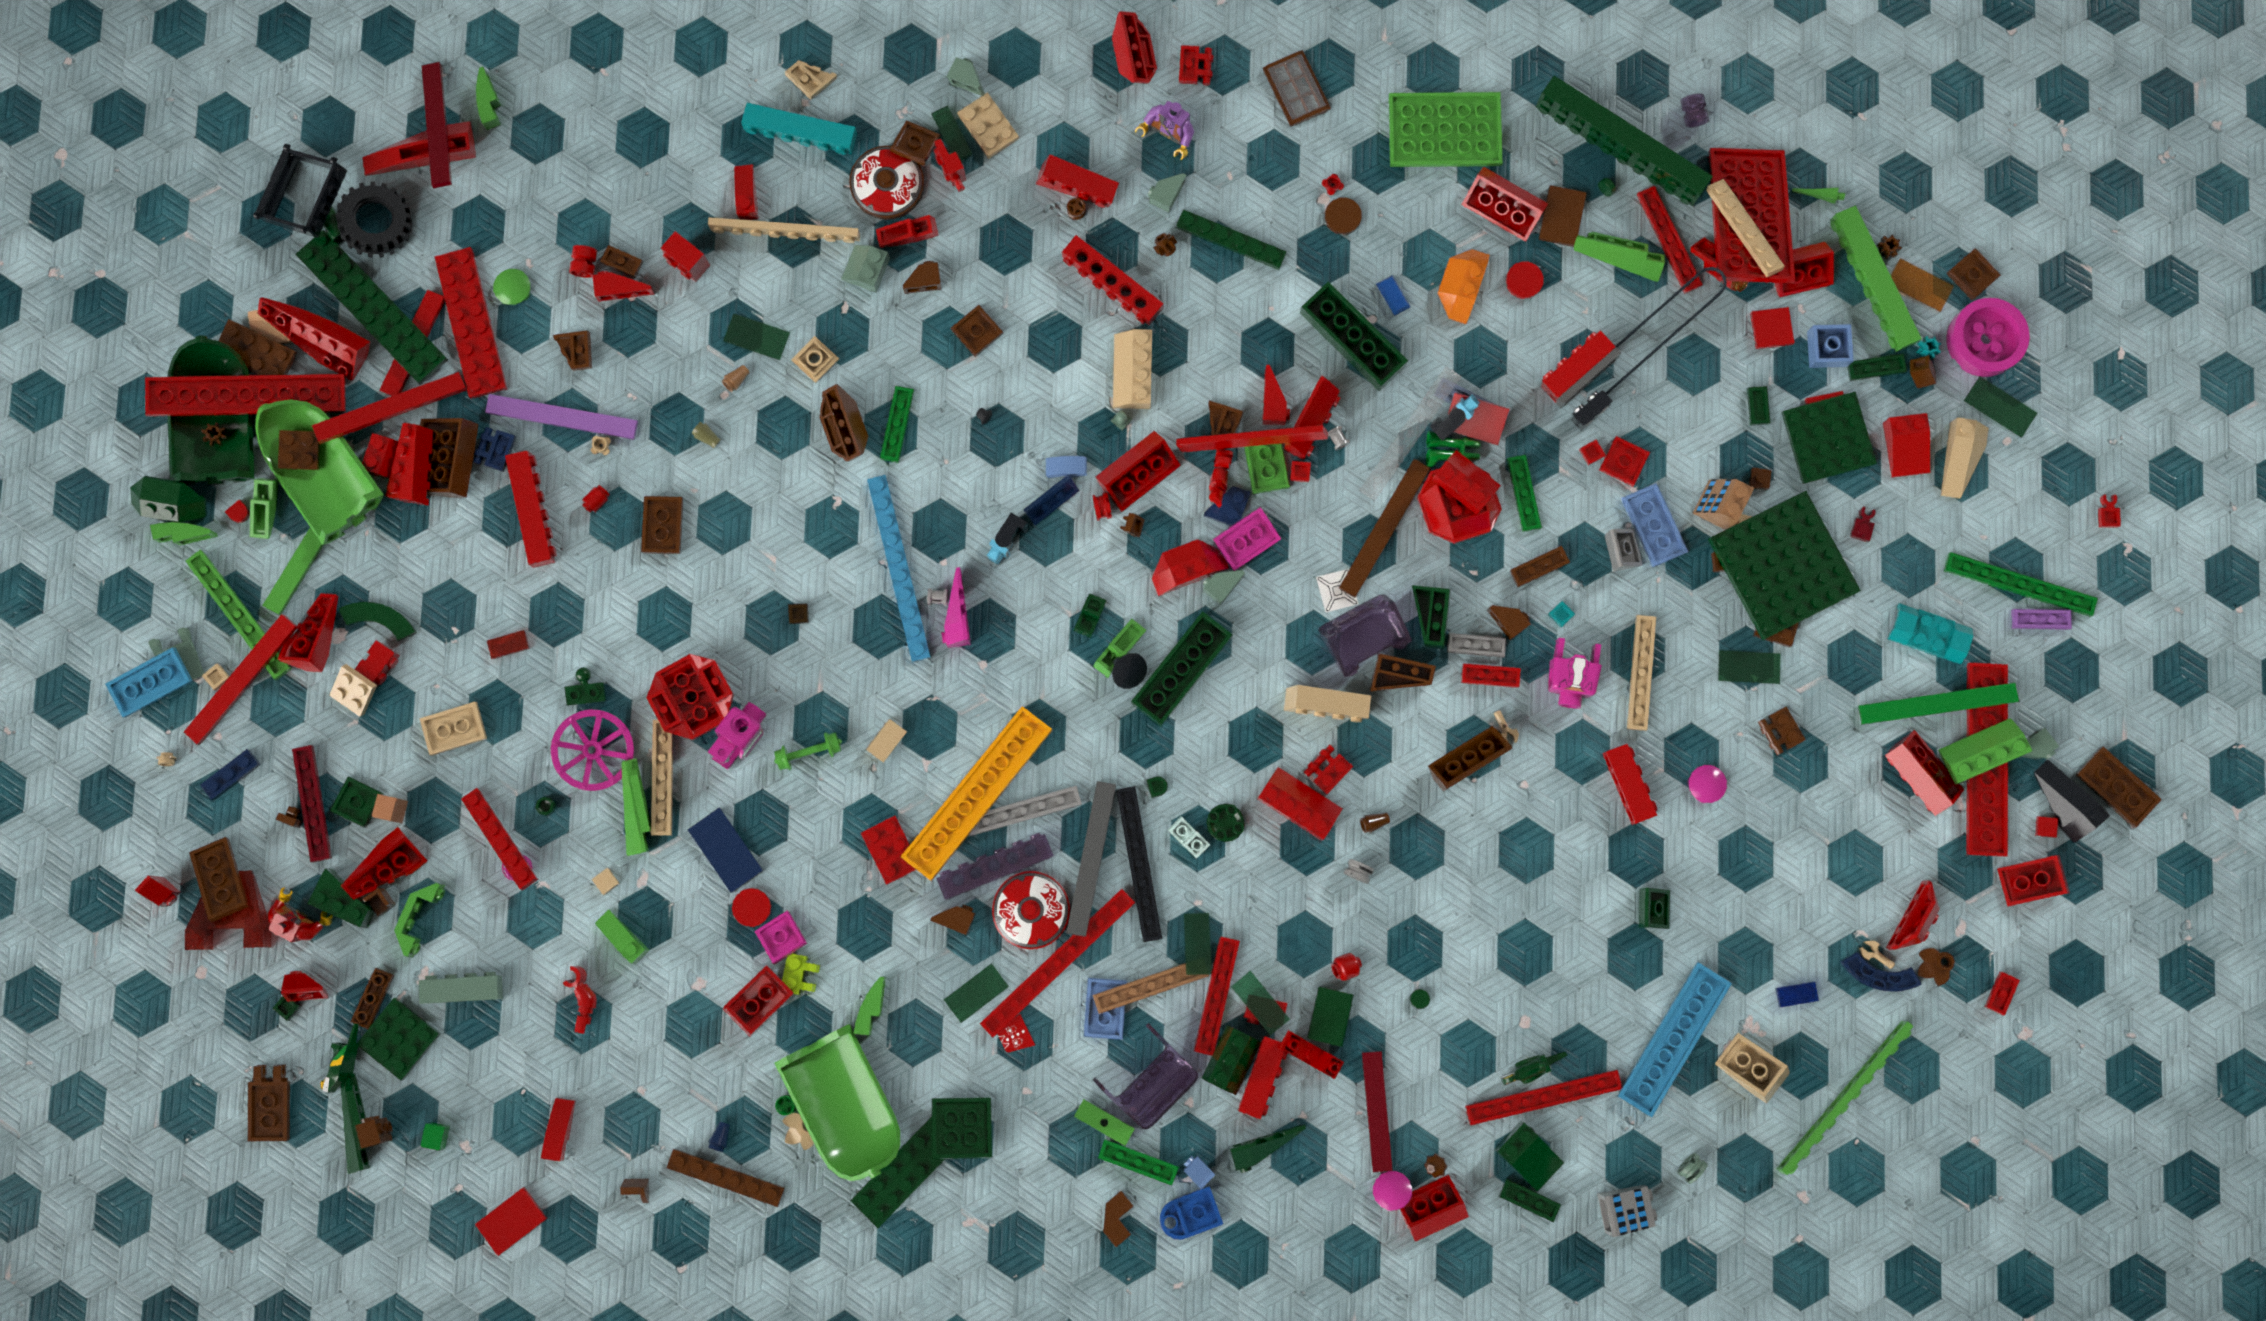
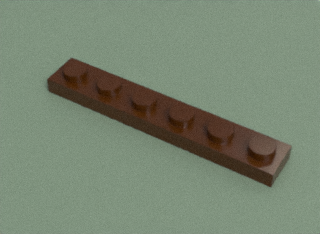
M673 1149L666 1167L667 1169L775 1207H779L785 1187L677 1149Z

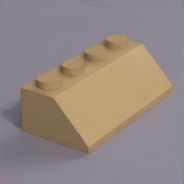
M1133 329L1114 334L1113 408L1151 409L1152 330Z

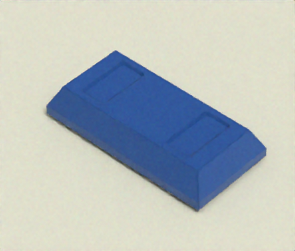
M1393 275L1376 283L1394 316L1411 307Z

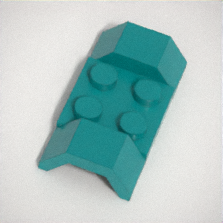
M1901 603L1898 604V614L1894 627L1888 635V640L1957 664H1962L1968 655L1973 640V628L1921 609H1915Z

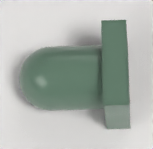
M1120 409L1111 422L1123 431L1132 421V418Z

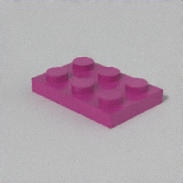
M1261 507L1213 538V541L1233 571L1281 540Z

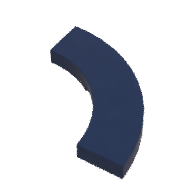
M1855 952L1840 961L1853 978L1876 990L1897 992L1910 990L1922 985L1912 967L1897 972L1881 971L1867 963L1859 952Z

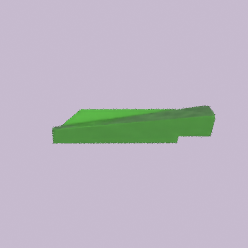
M637 758L622 761L621 763L627 856L649 851L645 832L651 831V821Z

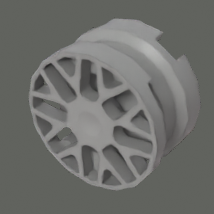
M1349 859L1348 869H1345L1344 874L1369 884L1370 874H1373L1374 869L1361 862Z

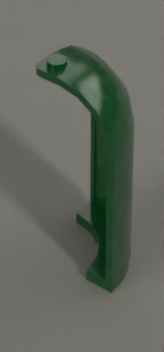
M199 335L178 348L171 360L167 377L249 376V372L241 356L229 345L217 340L208 339L207 336ZM252 414L168 416L170 480L183 482L186 485H195L199 481H208V485L224 484V480L239 483L255 479ZM217 422L219 429H226V432L222 434L227 437V440H222V446L214 444L211 447L210 441L204 442L203 437L206 435L202 433V430L207 429V424L215 426ZM215 432V434H211V437L213 438L214 435L218 436V433Z

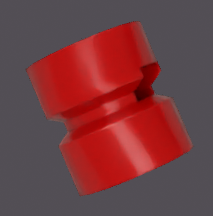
M584 245L573 246L571 257L574 260L570 262L569 273L577 277L592 278L595 271L593 263L596 262L597 250Z

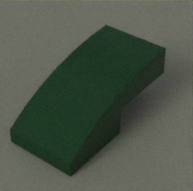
M1089 593L1074 631L1091 638L1107 600Z

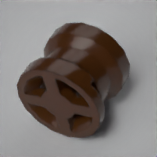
M1072 198L1067 203L1068 216L1073 220H1080L1085 216L1086 206L1082 199Z

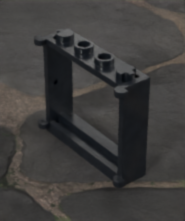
M284 144L283 151L253 217L257 220L260 218L269 224L318 238L345 178L347 169L337 163L338 158L323 159L290 149V144ZM299 160L330 169L306 226L275 217Z

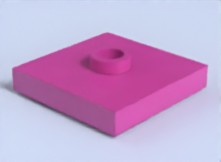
M788 910L755 931L774 965L808 944Z

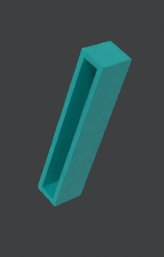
M748 102L746 103L741 121L743 129L747 133H760L767 138L778 137L789 143L795 141L806 147L813 145L824 151H828V149L835 150L836 153L846 155V153L852 154L857 136L856 128L853 126Z

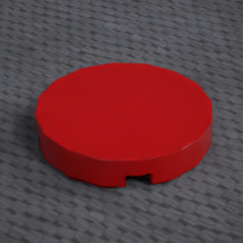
M1522 261L1514 264L1509 269L1506 275V286L1508 291L1519 299L1532 298L1540 292L1544 277L1537 265Z
M748 888L736 895L732 904V912L740 924L755 927L767 920L771 914L772 906L769 897L763 891Z

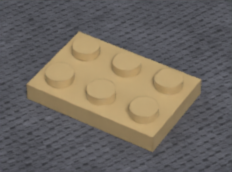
M988 92L957 112L958 117L988 159L1019 139L1018 134Z
M477 702L419 718L430 756L487 739Z

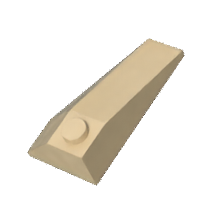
M1957 417L1950 422L1941 496L1959 499L1962 497L1986 448L1989 428L1977 420Z

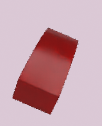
M931 215L914 220L909 218L876 229L880 248L914 243L939 236L936 220Z
M555 1098L540 1159L564 1160L567 1140L570 1137L575 1100Z

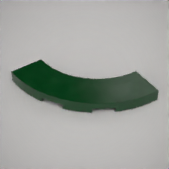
M357 602L338 608L347 626L359 622L379 623L388 628L398 641H402L417 633L413 625L402 614L383 604Z

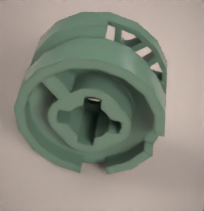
M1693 1153L1686 1158L1677 1170V1173L1680 1176H1684L1685 1181L1689 1184L1696 1181L1708 1166V1163L1699 1159L1700 1156L1697 1153Z

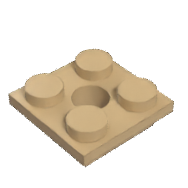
M815 336L791 359L815 383L839 360ZM819 355L820 360L817 363H811V356Z

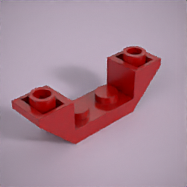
M1289 1030L1279 1046L1280 1049L1333 1079L1337 1077L1344 1063L1342 1060Z

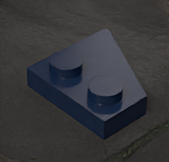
M1232 486L1224 493L1221 507L1218 508L1214 503L1204 512L1203 517L1229 526L1234 525L1241 520L1251 492Z

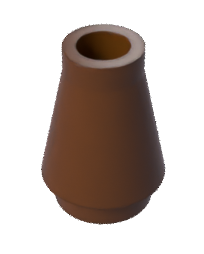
M1387 812L1364 815L1363 818H1360V825L1364 833L1369 832L1371 834L1390 823Z

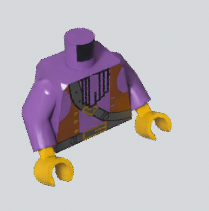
M1167 101L1165 105L1160 104L1152 107L1143 119L1144 123H1140L1135 129V133L1141 128L1144 131L1141 136L1143 137L1149 130L1148 125H1151L1150 128L1181 145L1180 148L1174 151V157L1178 156L1181 152L1182 157L1180 160L1184 159L1188 155L1186 147H1189L1194 135L1190 114L1183 110L1177 102Z

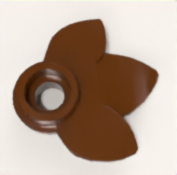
M1934 948L1923 949L1918 953L1924 961L1919 966L1918 976L1934 978L1937 986L1945 984L1950 978V970L1954 967V957L1948 952L1940 953ZM1943 958H1945L1947 961L1946 965H1942L1941 960Z

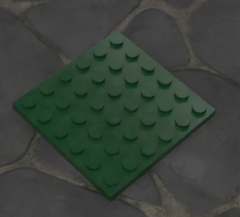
M1807 491L1708 538L1710 545L1762 640L1861 591Z

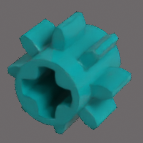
M1925 336L1923 341L1917 343L1919 350L1916 353H1920L1922 357L1929 355L1932 360L1935 358V355L1941 353L1938 349L1941 343L1935 340V336L1931 339Z

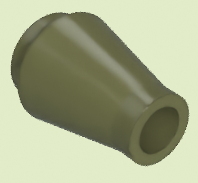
M699 422L692 431L694 438L713 448L721 440L706 423Z

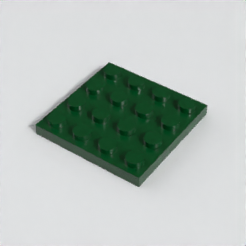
M1856 391L1781 412L1802 484L1877 464Z

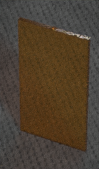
M1901 258L1891 275L1899 291L1939 312L1942 311L1954 287Z

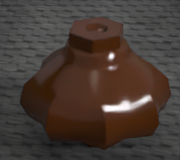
M1437 1153L1427 1156L1424 1164L1427 1174L1432 1175L1434 1178L1444 1176L1445 1170L1448 1168L1445 1158L1440 1157Z

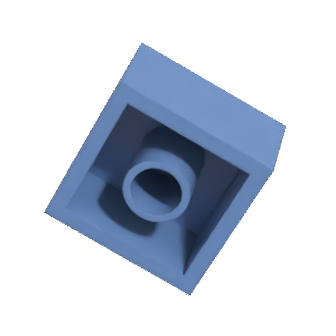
M1851 324L1813 325L1807 331L1809 368L1848 367L1854 361Z

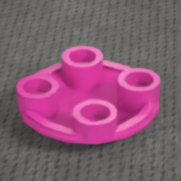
M1703 765L1691 773V776L1688 778V785L1691 794L1701 803H1713L1724 796L1727 789V780L1719 768L1712 765Z
M1388 1171L1382 1173L1376 1179L1373 1185V1195L1375 1201L1382 1208H1385L1387 1211L1403 1208L1412 1198V1186L1404 1174L1397 1171Z

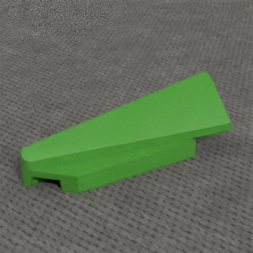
M1590 232L1587 237L1577 235L1574 244V251L1655 282L1659 281L1665 264V255L1648 252V244L1597 232Z

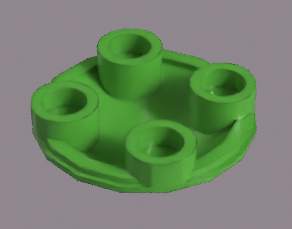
M507 269L496 277L493 291L503 304L516 305L529 298L531 283L523 271Z

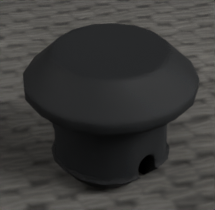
M980 408L977 411L976 417L981 420V424L988 423L992 417V410L986 411Z

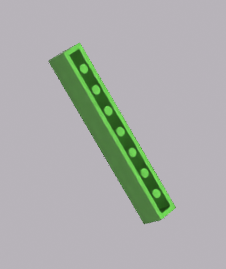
M1856 205L1836 213L1830 219L1831 228L1837 233L1839 244L1845 249L1847 260L1856 271L1855 276L1864 288V295L1869 298L1872 304L1873 313L1880 320L1881 329L1888 336L1890 347L1894 348L1895 352H1899L1915 345L1922 338Z

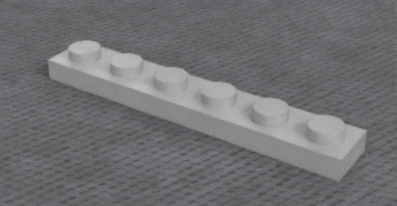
M1077 786L989 810L969 835L974 836L1080 806L1082 803Z

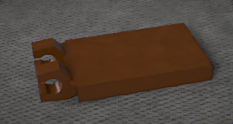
M286 1064L273 1066V1078H265L267 1075L266 1065L254 1066L252 1081L248 1082V1142L290 1140V1081H288V1078H285Z

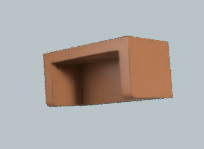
M377 794L372 817L402 824L408 801Z

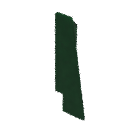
M356 1073L348 1076L341 1083L348 1174L370 1168L366 1153L367 1148L361 1149L355 1125L362 1123V1119L366 1118Z

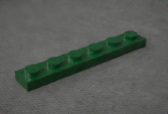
M1184 209L1176 225V228L1277 270H1280L1287 251Z

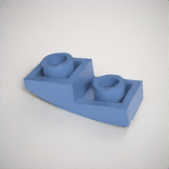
M1084 456L1046 458V476L1048 478L1067 475L1071 478L1087 476V458Z

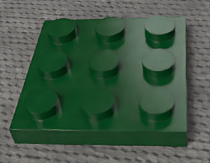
M394 997L357 1044L400 1081H403L441 1033L398 998Z
M991 1098L931 1099L932 1159L992 1158Z

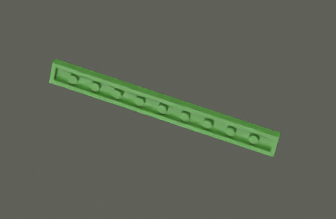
M1901 1021L1780 1163L1776 1168L1778 1171L1785 1175L1796 1171L1798 1162L1810 1154V1148L1814 1143L1818 1144L1824 1136L1822 1134L1826 1129L1829 1130L1835 1125V1119L1839 1114L1842 1115L1849 1107L1848 1103L1852 1099L1855 1100L1861 1094L1860 1089L1864 1084L1867 1085L1873 1080L1875 1071L1882 1069L1886 1064V1058L1889 1055H1893L1899 1049L1898 1044L1911 1035L1910 1030L1914 1027L1908 1021Z

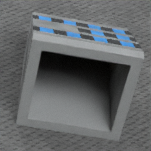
M1640 1185L1597 1193L1606 1234L1616 1237L1656 1226L1657 1214L1651 1206L1653 1195L1648 1186Z

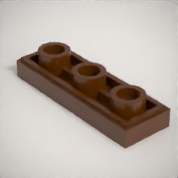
M379 968L374 969L350 1021L351 1023L359 1024L360 1027L367 1030L370 1028L395 975ZM371 995L374 997L372 1002L370 1001Z

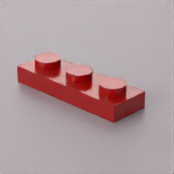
M1463 663L1461 683L1519 688L1521 668Z

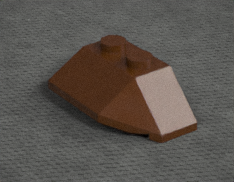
M835 384L822 392L820 420L831 451L845 461L850 462L863 455L869 436L856 401L838 384Z

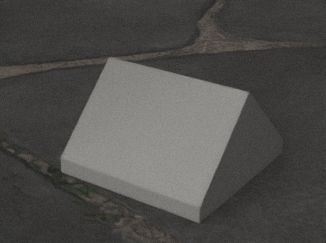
M1612 529L1605 534L1613 572L1643 566L1634 529Z

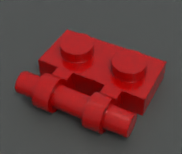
M1181 45L1179 83L1197 84V79L1200 77L1203 78V85H1210V79L1213 76L1211 63H1213L1214 59L1212 48H1205V54L1199 53V46ZM1199 61L1204 62V70L1198 69Z
M1330 744L1319 752L1320 755L1313 762L1311 761L1307 765L1308 768L1303 772L1307 777L1315 773L1318 777L1313 783L1326 795L1354 767L1340 753L1334 759L1330 754L1335 749ZM1326 760L1329 765L1321 771L1318 767Z

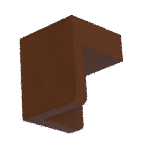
M1929 355L1910 360V374L1917 388L1936 384V370Z
M377 888L362 899L364 903L370 904L377 916H381L396 905L386 889Z

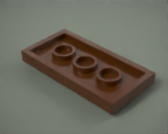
M228 319L219 338V342L227 344L241 356L248 370L257 375H287L298 353L231 319Z
M2104 746L2100 747L2075 774L2133 828L2138 827L2162 800Z
M227 837L189 852L209 921L214 922L249 907L232 847Z

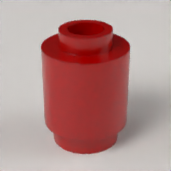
M600 485L593 487L582 499L584 502L582 506L589 513L592 511L596 513L608 501L607 498L610 494Z

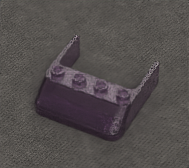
M1149 1023L1146 1027L1165 1045L1163 1052L1118 1096L1113 1095L1096 1077L1093 1079L1096 1085L1142 1129L1151 1128L1198 1079L1197 1071Z

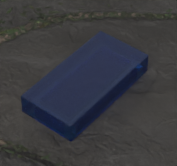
M1815 982L1775 988L1779 1007L1819 1001Z

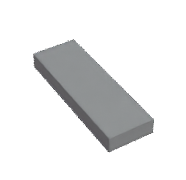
M1448 633L1447 653L1505 657L1506 638Z

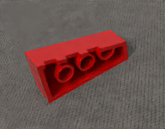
M1049 154L1042 164L1035 184L1095 203V205L1101 208H1108L1113 202L1119 182Z
M402 424L386 497L402 502L429 506V499L426 498L427 490H430V482H427L428 472L431 471L429 455L432 454L433 430L417 424Z

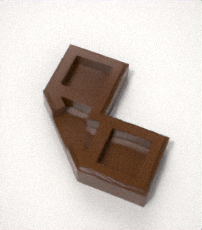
M1119 1191L1106 1202L1103 1232L1115 1247L1131 1235L1119 1218L1134 1205L1122 1191Z

